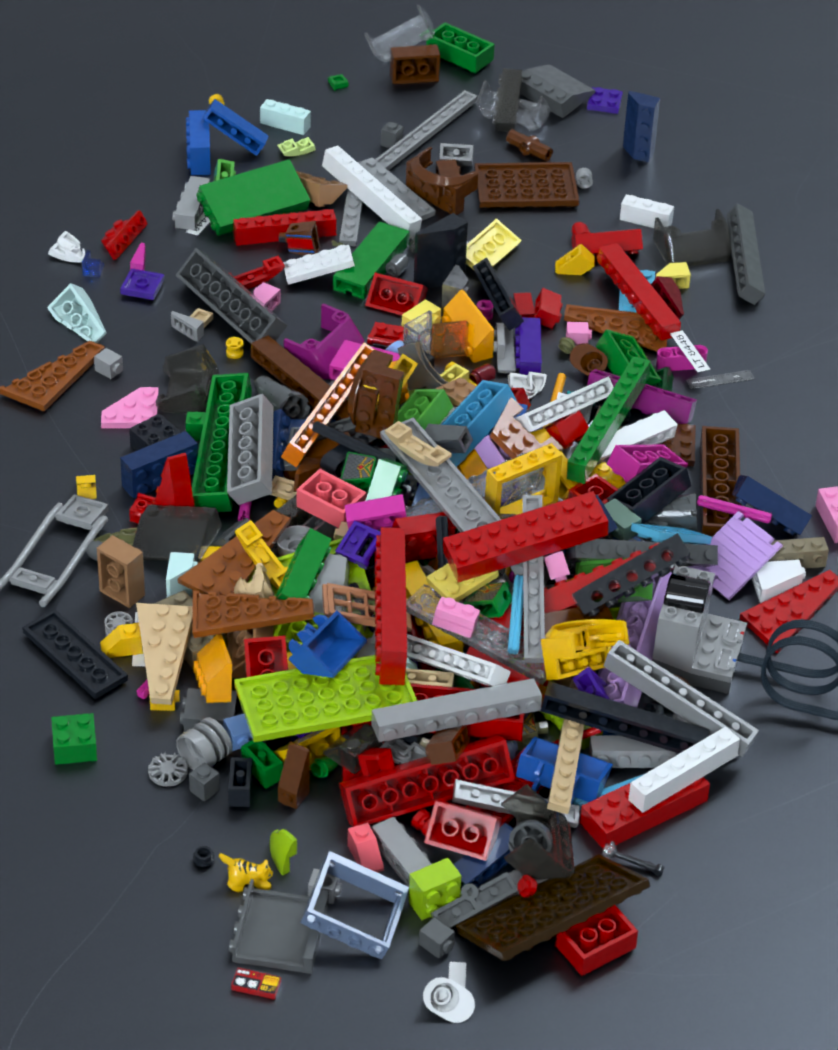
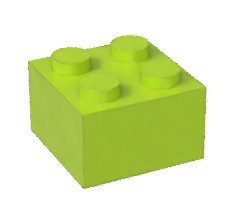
M449 858L410 873L408 902L421 920L432 917V912L460 898L461 874Z

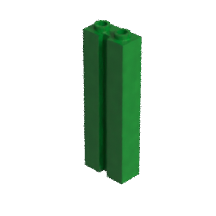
M378 222L352 253L355 266L339 270L333 276V290L345 294L349 291L352 292V296L364 300L369 294L374 273L385 275L386 264L395 255L402 254L408 247L410 231Z

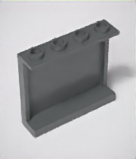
M250 879L249 887H245L243 892L244 905L240 904L238 918L240 920L239 922L236 921L233 934L235 939H231L229 944L232 962L312 974L322 933L300 923L310 896L255 889L254 879ZM321 889L313 910L326 915L329 905V890Z

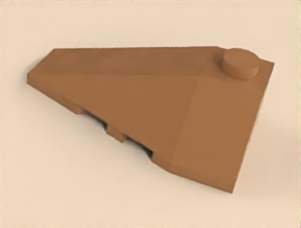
M296 171L311 200L310 202L315 203V206L325 207V204H332L347 189V184L335 180L327 181L323 177H314L311 174Z

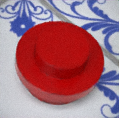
M524 875L518 881L517 889L522 897H529L535 894L537 882L530 875Z

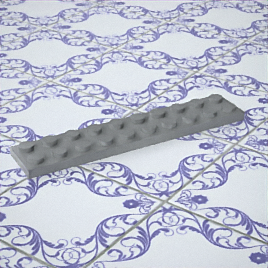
M414 418L401 422L410 427L412 434L433 448L438 446ZM385 430L380 431L382 440L398 459L407 466L409 472L460 532L501 520L450 459H447L439 466L422 464L399 449L385 434Z

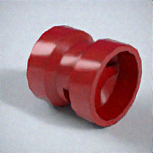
M422 809L415 814L411 822L412 827L416 830H421L425 837L431 814L426 809Z

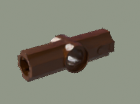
M512 129L506 137V141L518 147L524 155L532 154L545 161H549L553 155V149L540 143L539 139L534 135L528 137Z

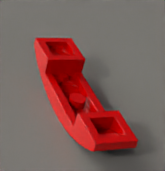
M277 255L263 260L262 267L234 276V278L246 289H250L275 277L285 268V264Z

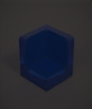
M90 250L86 251L82 261L83 276L100 277L104 268V262H101L100 259L91 258Z

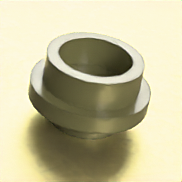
M568 337L561 338L558 345L559 349L566 354L571 353L572 349L576 347L574 341Z

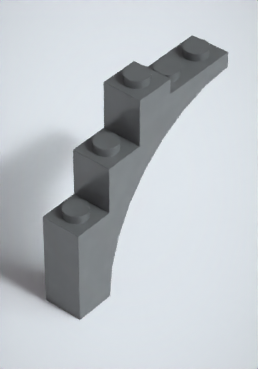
M420 341L397 348L399 356L403 353L418 363L407 380L409 390L436 389L449 383L432 367Z
M428 424L425 429L426 433L437 445L450 453H465L473 441L467 426ZM376 448L395 457L396 462L403 464L391 449Z

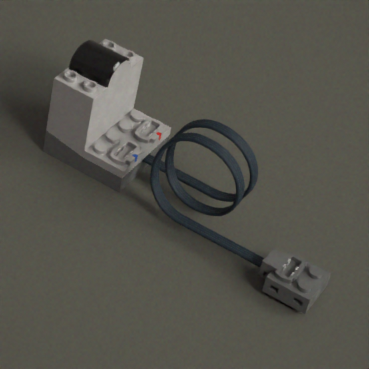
M675 566L667 584L663 606L658 618L652 657L654 663L671 674L683 677L692 686L726 694L730 692L738 661L762 667L761 680L763 687L770 698L776 703L788 709L838 720V711L783 697L770 685L766 674L767 668L772 678L779 685L800 694L820 695L834 690L838 686V677L826 685L806 686L791 682L778 673V671L808 678H826L838 673V653L831 646L822 641L804 636H791L783 638L774 644L773 642L780 634L787 630L806 628L824 633L838 643V632L817 621L805 619L792 620L782 624L774 631L769 639L764 658L743 654L741 649L747 623L708 614L715 573L686 566ZM803 645L824 652L834 660L836 665L828 669H808L771 660V655L785 646Z

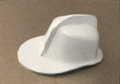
M444 977L435 978L424 989L423 1001L426 1007L440 1017L458 1023L469 1019L473 1014L475 1001L471 992L456 982Z

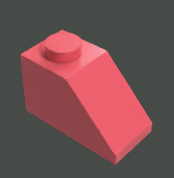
M369 823L348 828V847L356 863L377 873L384 871L377 839Z

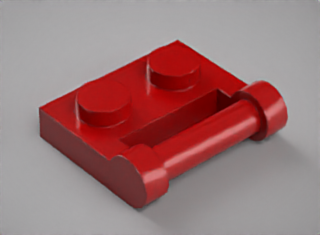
M375 322L371 333L368 335L367 344L390 346L396 341H403L405 345L409 335V328Z

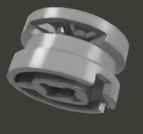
M121 611L110 613L104 621L105 635H109L118 625L132 624V617L128 613Z

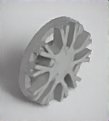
M161 753L159 757L155 756V758H152V762L148 767V774L150 779L157 785L175 786L187 777L188 766L186 760L183 757L180 758L179 754L166 755V753ZM174 776H177L178 779H177V780H173V777H174Z

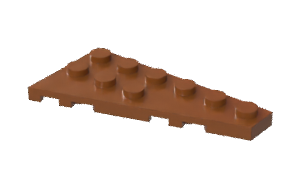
M566 304L564 321L588 322L589 329L604 333L607 329L634 336L641 347L656 352L660 348L667 347L668 339L660 341L638 313Z
M88 341L74 348L72 353L66 356H59L57 361L53 363L49 361L28 372L26 377L20 380L18 378L13 380L11 385L7 387L1 386L0 394L45 411L94 363V356L103 351L105 346Z
M193 590L192 633L194 638L313 619L315 616L313 599L289 597L286 600L277 599V596H269L267 599L260 598L259 595L229 593L225 596L218 595L217 592L200 594V591Z

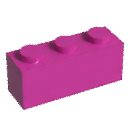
M403 494L345 505L348 529L354 520L373 529L380 530L381 527L391 528L395 518L407 517Z

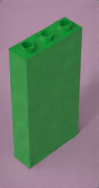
M290 159L200 185L196 194L197 200L202 204L204 214L208 216L211 228L215 230L217 236L233 231V219L295 213L308 209L311 201Z

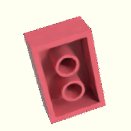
M319 469L297 489V507L339 528L341 521L347 522L345 505L365 501L367 492Z

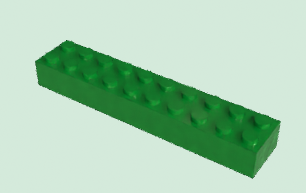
M249 373L212 376L192 483L195 513L232 511L233 498L227 493L230 405L251 398L252 387Z

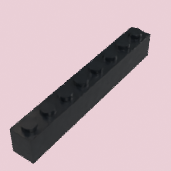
M550 681L548 682L540 712L679 754L709 737L710 731L709 729Z

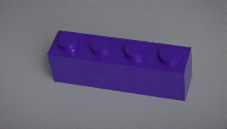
M522 317L524 322L515 328V357H519L516 358V368H519V374L528 375L529 372L541 373L540 318Z

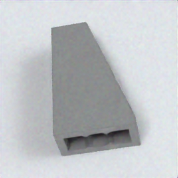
M329 553L325 559L324 567L317 577L316 585L311 590L309 599H313L315 612L324 614L323 584L331 583L348 586L350 567L347 557L340 554L334 555ZM334 594V599L347 601V596ZM335 605V610L345 612L346 607Z

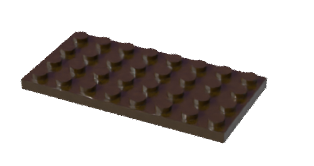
M598 854L537 884V889L533 896L522 897L519 893L455 925V928L459 935L503 961L510 960L516 954L530 950L534 945L547 941L552 936L565 932L578 923L587 921L588 918L597 913L605 912L607 908L615 904L623 903L625 899L633 895L642 893L643 890L650 887L648 878Z

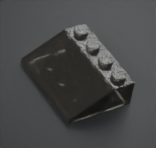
M148 505L140 517L132 546L143 552V560L169 561L170 552L194 553V562L199 563L221 529L222 524L216 508Z

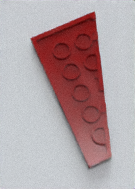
M828 570L740 613L739 619L742 622H746L747 626L768 645L770 637L782 624L798 619L810 620L814 613L823 607V603L838 591V576L831 570ZM802 628L790 629L783 632L775 639L773 644L783 638L793 636L795 633H798ZM781 648L778 649L775 653L778 654L781 651Z

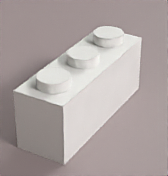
M626 194L621 203L620 220L668 231L673 221L674 206Z

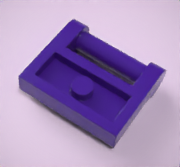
M354 520L335 550V554L347 557L348 561L357 564L362 569H367L370 564L369 560L376 551V535H380V531ZM368 538H374L362 557L358 554Z

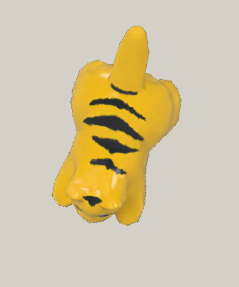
M222 853L219 854L221 861L228 865L229 880L227 885L235 892H241L245 885L250 883V879H254V886L258 889H271V883L267 880L273 876V871L268 865L267 859L261 864H255L242 858L232 859Z

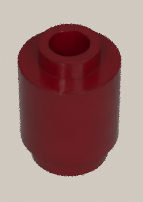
M486 363L472 370L469 374V379L477 385L482 380L492 381L495 379L496 370L492 365Z

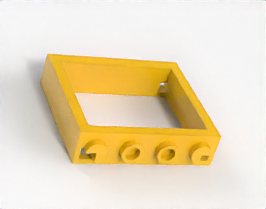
M551 443L488 469L486 474L485 501L501 520L523 513L522 499L500 508L502 484L546 466L544 489L532 495H542V507L557 503L563 454Z

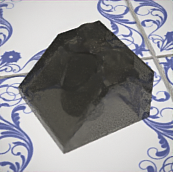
M366 723L350 728L323 750V754L355 775L361 770L358 755L370 748H380L383 742H378L373 727Z

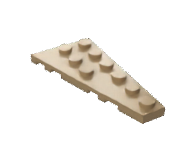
M136 603L151 703L172 705L192 629L193 606Z

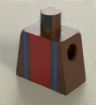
M316 221L290 224L286 233L280 232L279 242L287 243L289 252L305 256L318 253L321 247Z

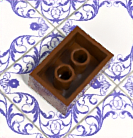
M437 45L391 47L390 77L392 84L439 81L440 53Z

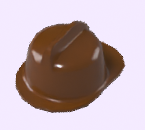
M582 343L574 347L570 353L571 364L583 374L589 376L590 372L594 369L605 372L608 364L607 356L594 346Z

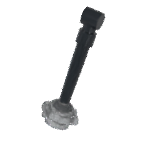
M612 841L610 844L606 843L602 856L608 859L618 857L643 867L645 870L653 871L656 876H662L665 869L662 864L654 865V863L649 861L645 862L617 852L615 843Z

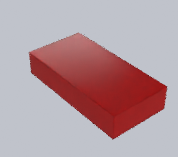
M531 292L513 293L514 304L520 315L524 318H533L534 305Z

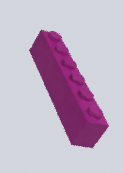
M594 369L589 374L587 386L609 376L613 387H615L621 376ZM645 384L631 409H640L644 414H654L665 410L677 424H688L693 419L697 399Z

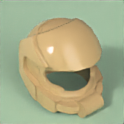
M262 563L256 565L255 574L251 582L247 583L245 579L240 577L234 587V593L259 595L260 598L267 599L269 596H275L266 573L267 570Z

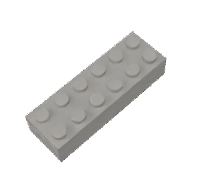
M263 393L230 405L227 493L238 505L272 494L274 406Z

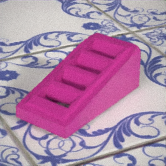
M141 243L130 262V270L133 268L145 271V243Z

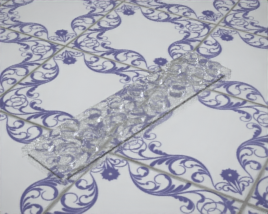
M424 584L406 601V612L432 625L435 610L441 596L432 587ZM479 614L477 626L471 638L432 625L530 679L534 678L541 685L547 680L544 663H524V637L520 635L518 654H509L507 651L509 629L482 614Z

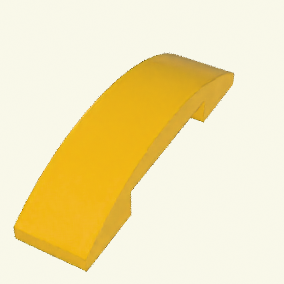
M250 520L236 529L235 533L254 564L262 563L267 570L266 573L270 583L279 589L288 567H284L263 541L262 533Z

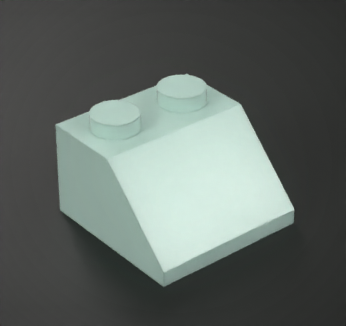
M170 552L166 576L167 597L183 590L190 597L193 596V590L179 584L178 578L198 564V562H194V553Z

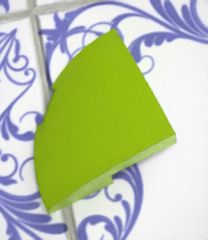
M277 829L270 835V853L275 866L283 876L290 872V857L297 854V839L285 829L280 831Z

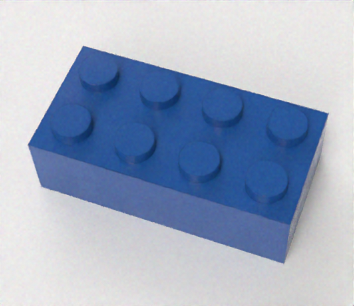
M206 110L189 111V117H186L187 169H191V175H211L209 123L202 119Z

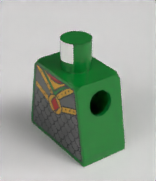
M348 452L341 480L363 491H368L378 463L377 458Z
M505 580L486 584L474 592L464 602V605L469 604L481 610L478 619L502 617L512 602V595L509 591L510 585Z

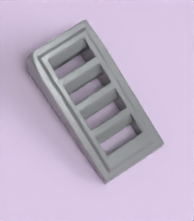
M174 311L171 312V327L197 342L204 336L203 321Z

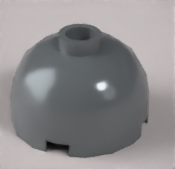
M526 820L519 823L511 831L509 837L511 854L519 862L530 863V865L544 861L550 854L553 846V836L550 829L544 823L537 820Z

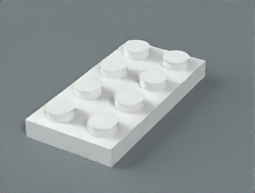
M348 244L340 245L330 250H322L313 255L307 254L302 258L290 259L284 262V271L289 285L355 265Z

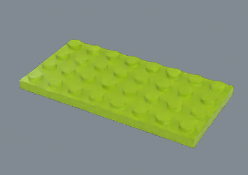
M375 655L351 659L334 678L307 675L298 669H291L234 680V686L253 742L372 721L373 709L414 702L417 699L406 673L405 685L379 684V676H375Z

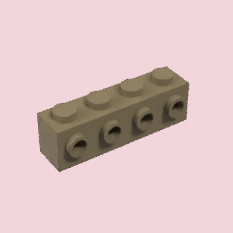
M824 537L776 540L771 543V545H774L778 541L783 547L768 562L800 560L801 566L804 568L826 567L829 549Z

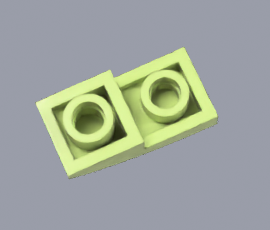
M309 137L298 142L290 139L278 145L284 156H299L316 150Z

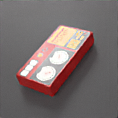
M237 968L231 984V990L275 1000L281 985V977Z

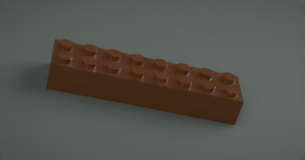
M702 426L700 438V495L741 505L735 501L736 497L732 495L737 479L740 476L739 428ZM700 506L701 533L713 537L734 515Z

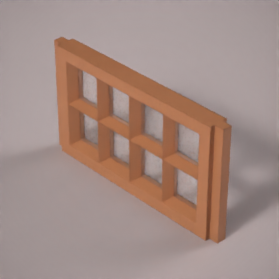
M331 583L322 585L324 616L329 618L338 610L350 623L375 627V591ZM406 599L407 631L411 632L409 599Z

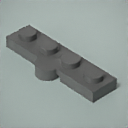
M508 872L485 883L480 888L473 884H465L461 889L460 898L432 912L431 916L452 929L455 925L517 894L518 889Z

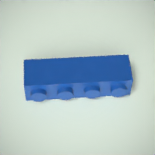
M216 99L207 108L202 118L256 156L268 139L267 134Z

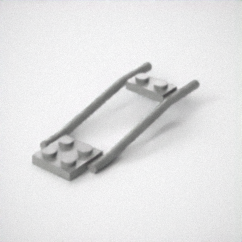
M75 494L64 506L62 503H57L42 521L12 567L0 579V591L10 581L12 585L45 594L39 601V605L45 607L65 584L85 554L89 543L95 539L98 532L108 522V517L104 516L108 511V504ZM54 518L66 524L91 530L58 580L48 575L21 568Z

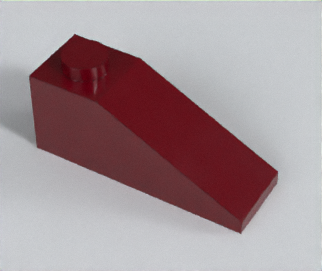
M657 276L651 284L652 287L680 320L684 315L678 286L670 277Z

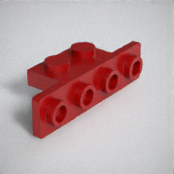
M140 210L136 211L128 220L116 221L101 240L113 260H116L148 224Z

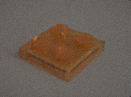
M467 320L433 324L431 355L434 356V359L467 355L469 324Z

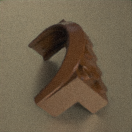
M428 147L406 162V186L422 199L450 214L458 215L464 211V197L478 189V173L472 171L461 176H442L426 170L427 167L433 164L431 161L432 147Z
M373 350L369 354L354 378L348 398V415L353 425H356L355 431L382 439L380 431L389 428L397 422L404 377L403 371L389 368L393 361V355L377 350ZM363 385H367V386H369V387H375L377 390L364 387ZM378 394H379L378 409H377V411H375V410H376V403H377V399H378Z

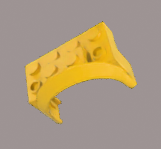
M585 619L553 625L546 633L545 638L541 639L546 679L559 680L575 676L587 667H590L593 671L605 668L604 663L608 652L612 649L611 646H614L618 640L627 645L629 644L626 621Z

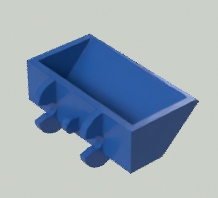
M338 610L329 618L320 614L314 616L313 620L318 625V629L307 623L304 630L297 633L303 644H299L293 639L290 640L289 650L293 655L288 660L303 674L334 678L367 643V639Z
M533 737L521 753L516 777L533 782L532 791L537 792L540 785L551 788L558 745ZM579 753L571 805L576 798L587 802L599 798L613 764Z

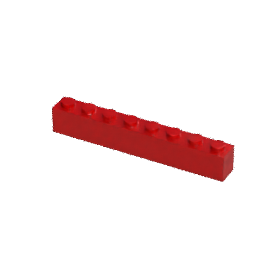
M616 243L599 247V255H597L599 265L604 268L606 274L612 278L614 284L621 290V293L634 306L637 313L641 315L645 323L652 329L653 334L660 341L673 338L670 333L680 331V320L620 245Z

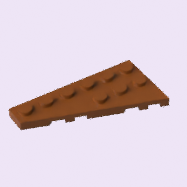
M272 510L254 523L262 533V539L270 550L289 525L290 518ZM236 536L180 576L178 583L191 590L200 591V594L217 592L218 595L226 596L229 593H234V587L240 577L247 582L256 570V565Z

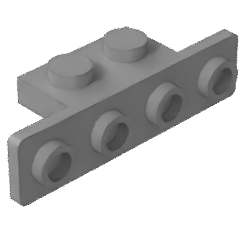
M497 323L494 330L493 352H496L497 371L498 373L505 374L515 373L513 329L509 331L504 326V323Z

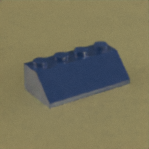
M629 91L623 147L633 159L649 162L655 152L660 98Z
M745 475L738 477L732 494L736 497V502L743 506L748 504L753 509L771 513L772 519L770 523L775 526L778 524L785 527L784 531L792 536L794 534L801 535L812 517L811 514L751 477Z

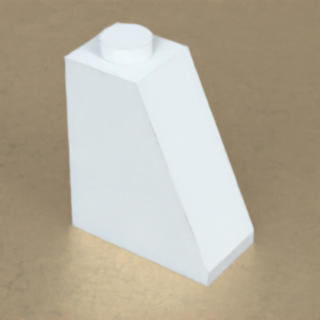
M800 560L767 562L752 577L759 602L762 603L801 584L802 580L805 579L806 573L805 568L801 566Z

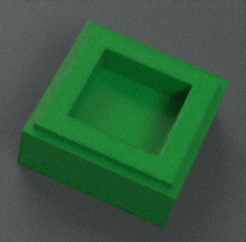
M343 74L328 77V83L334 90L349 87V82Z

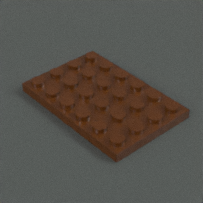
M572 162L474 164V171L478 173L477 192L480 207L579 206V196Z

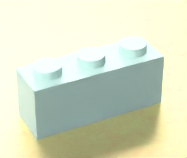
M267 99L260 107V123L304 135L311 127V111Z

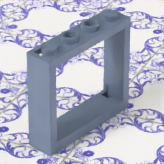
M329 851L321 865L300 923L382 960L390 947L409 887ZM327 873L394 903L381 940L313 910Z

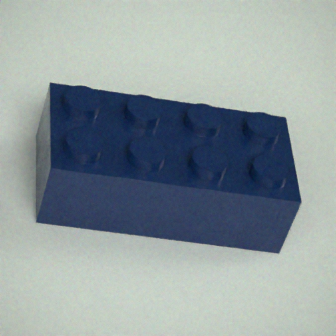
M184 431L120 457L122 487L133 499L137 497L138 493L146 494L156 490L157 486H160L161 474L167 457L182 453L187 455L190 475L194 474L198 456V443Z

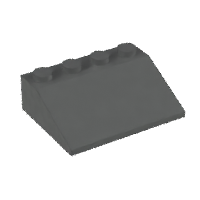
M550 64L526 69L516 77L518 93L562 118L595 93V90Z

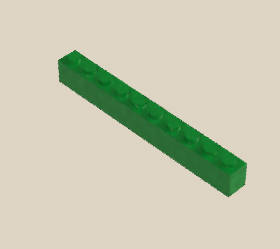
M633 356L569 458L567 464L568 480L582 484L586 483L649 380L650 360Z

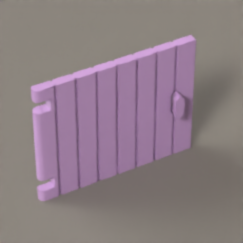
M740 511L712 537L711 544H706L718 545V565L710 567L687 566L715 573L713 588L727 600H730L783 547L778 541L771 545L774 538L749 518L742 522L740 519L744 514Z

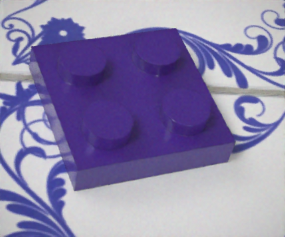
M592 87L595 93L589 97L587 110L618 114L623 91Z
M131 268L120 288V294L154 300L165 280L164 274Z

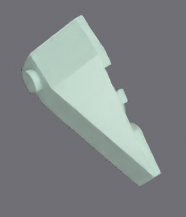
M70 283L47 307L55 320L64 324L87 341L98 343L107 333L91 299L84 289Z

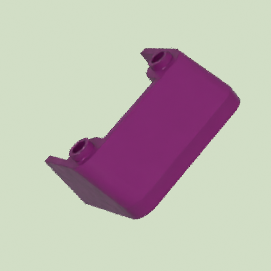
M323 303L321 305V328L329 330L331 333L321 342L315 339H307L302 344H298L285 338L284 349H287L289 353L298 358L306 367H309L317 376H320L322 379H329V365L344 340L363 344L364 338L347 313Z

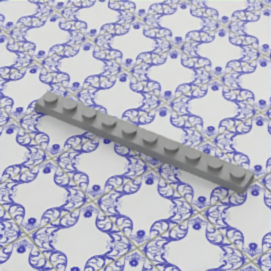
M463 91L375 160L389 171L476 103L478 96Z
M522 495L523 513L541 508L542 495ZM543 556L523 562L524 663H544L541 639L545 638Z

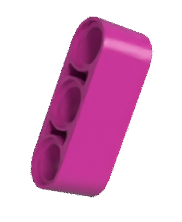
M693 345L704 361L707 362V347ZM679 346L660 348L657 351V369L669 367L671 371L695 369Z

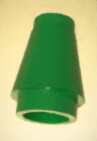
M336 752L316 758L311 764V771L317 778H325L342 762V759Z

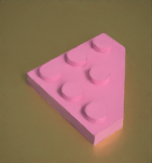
M140 387L104 409L101 417V428H131L157 415L158 387Z

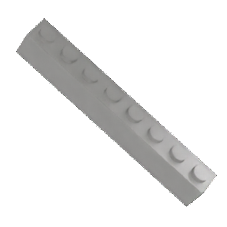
M618 640L608 652L604 663L605 668L692 725L709 729V736L726 726L740 738L738 755L741 757L745 755L753 744L759 732L758 729L621 640Z
M534 678L398 704L373 709L372 727L378 742L540 711L542 694Z

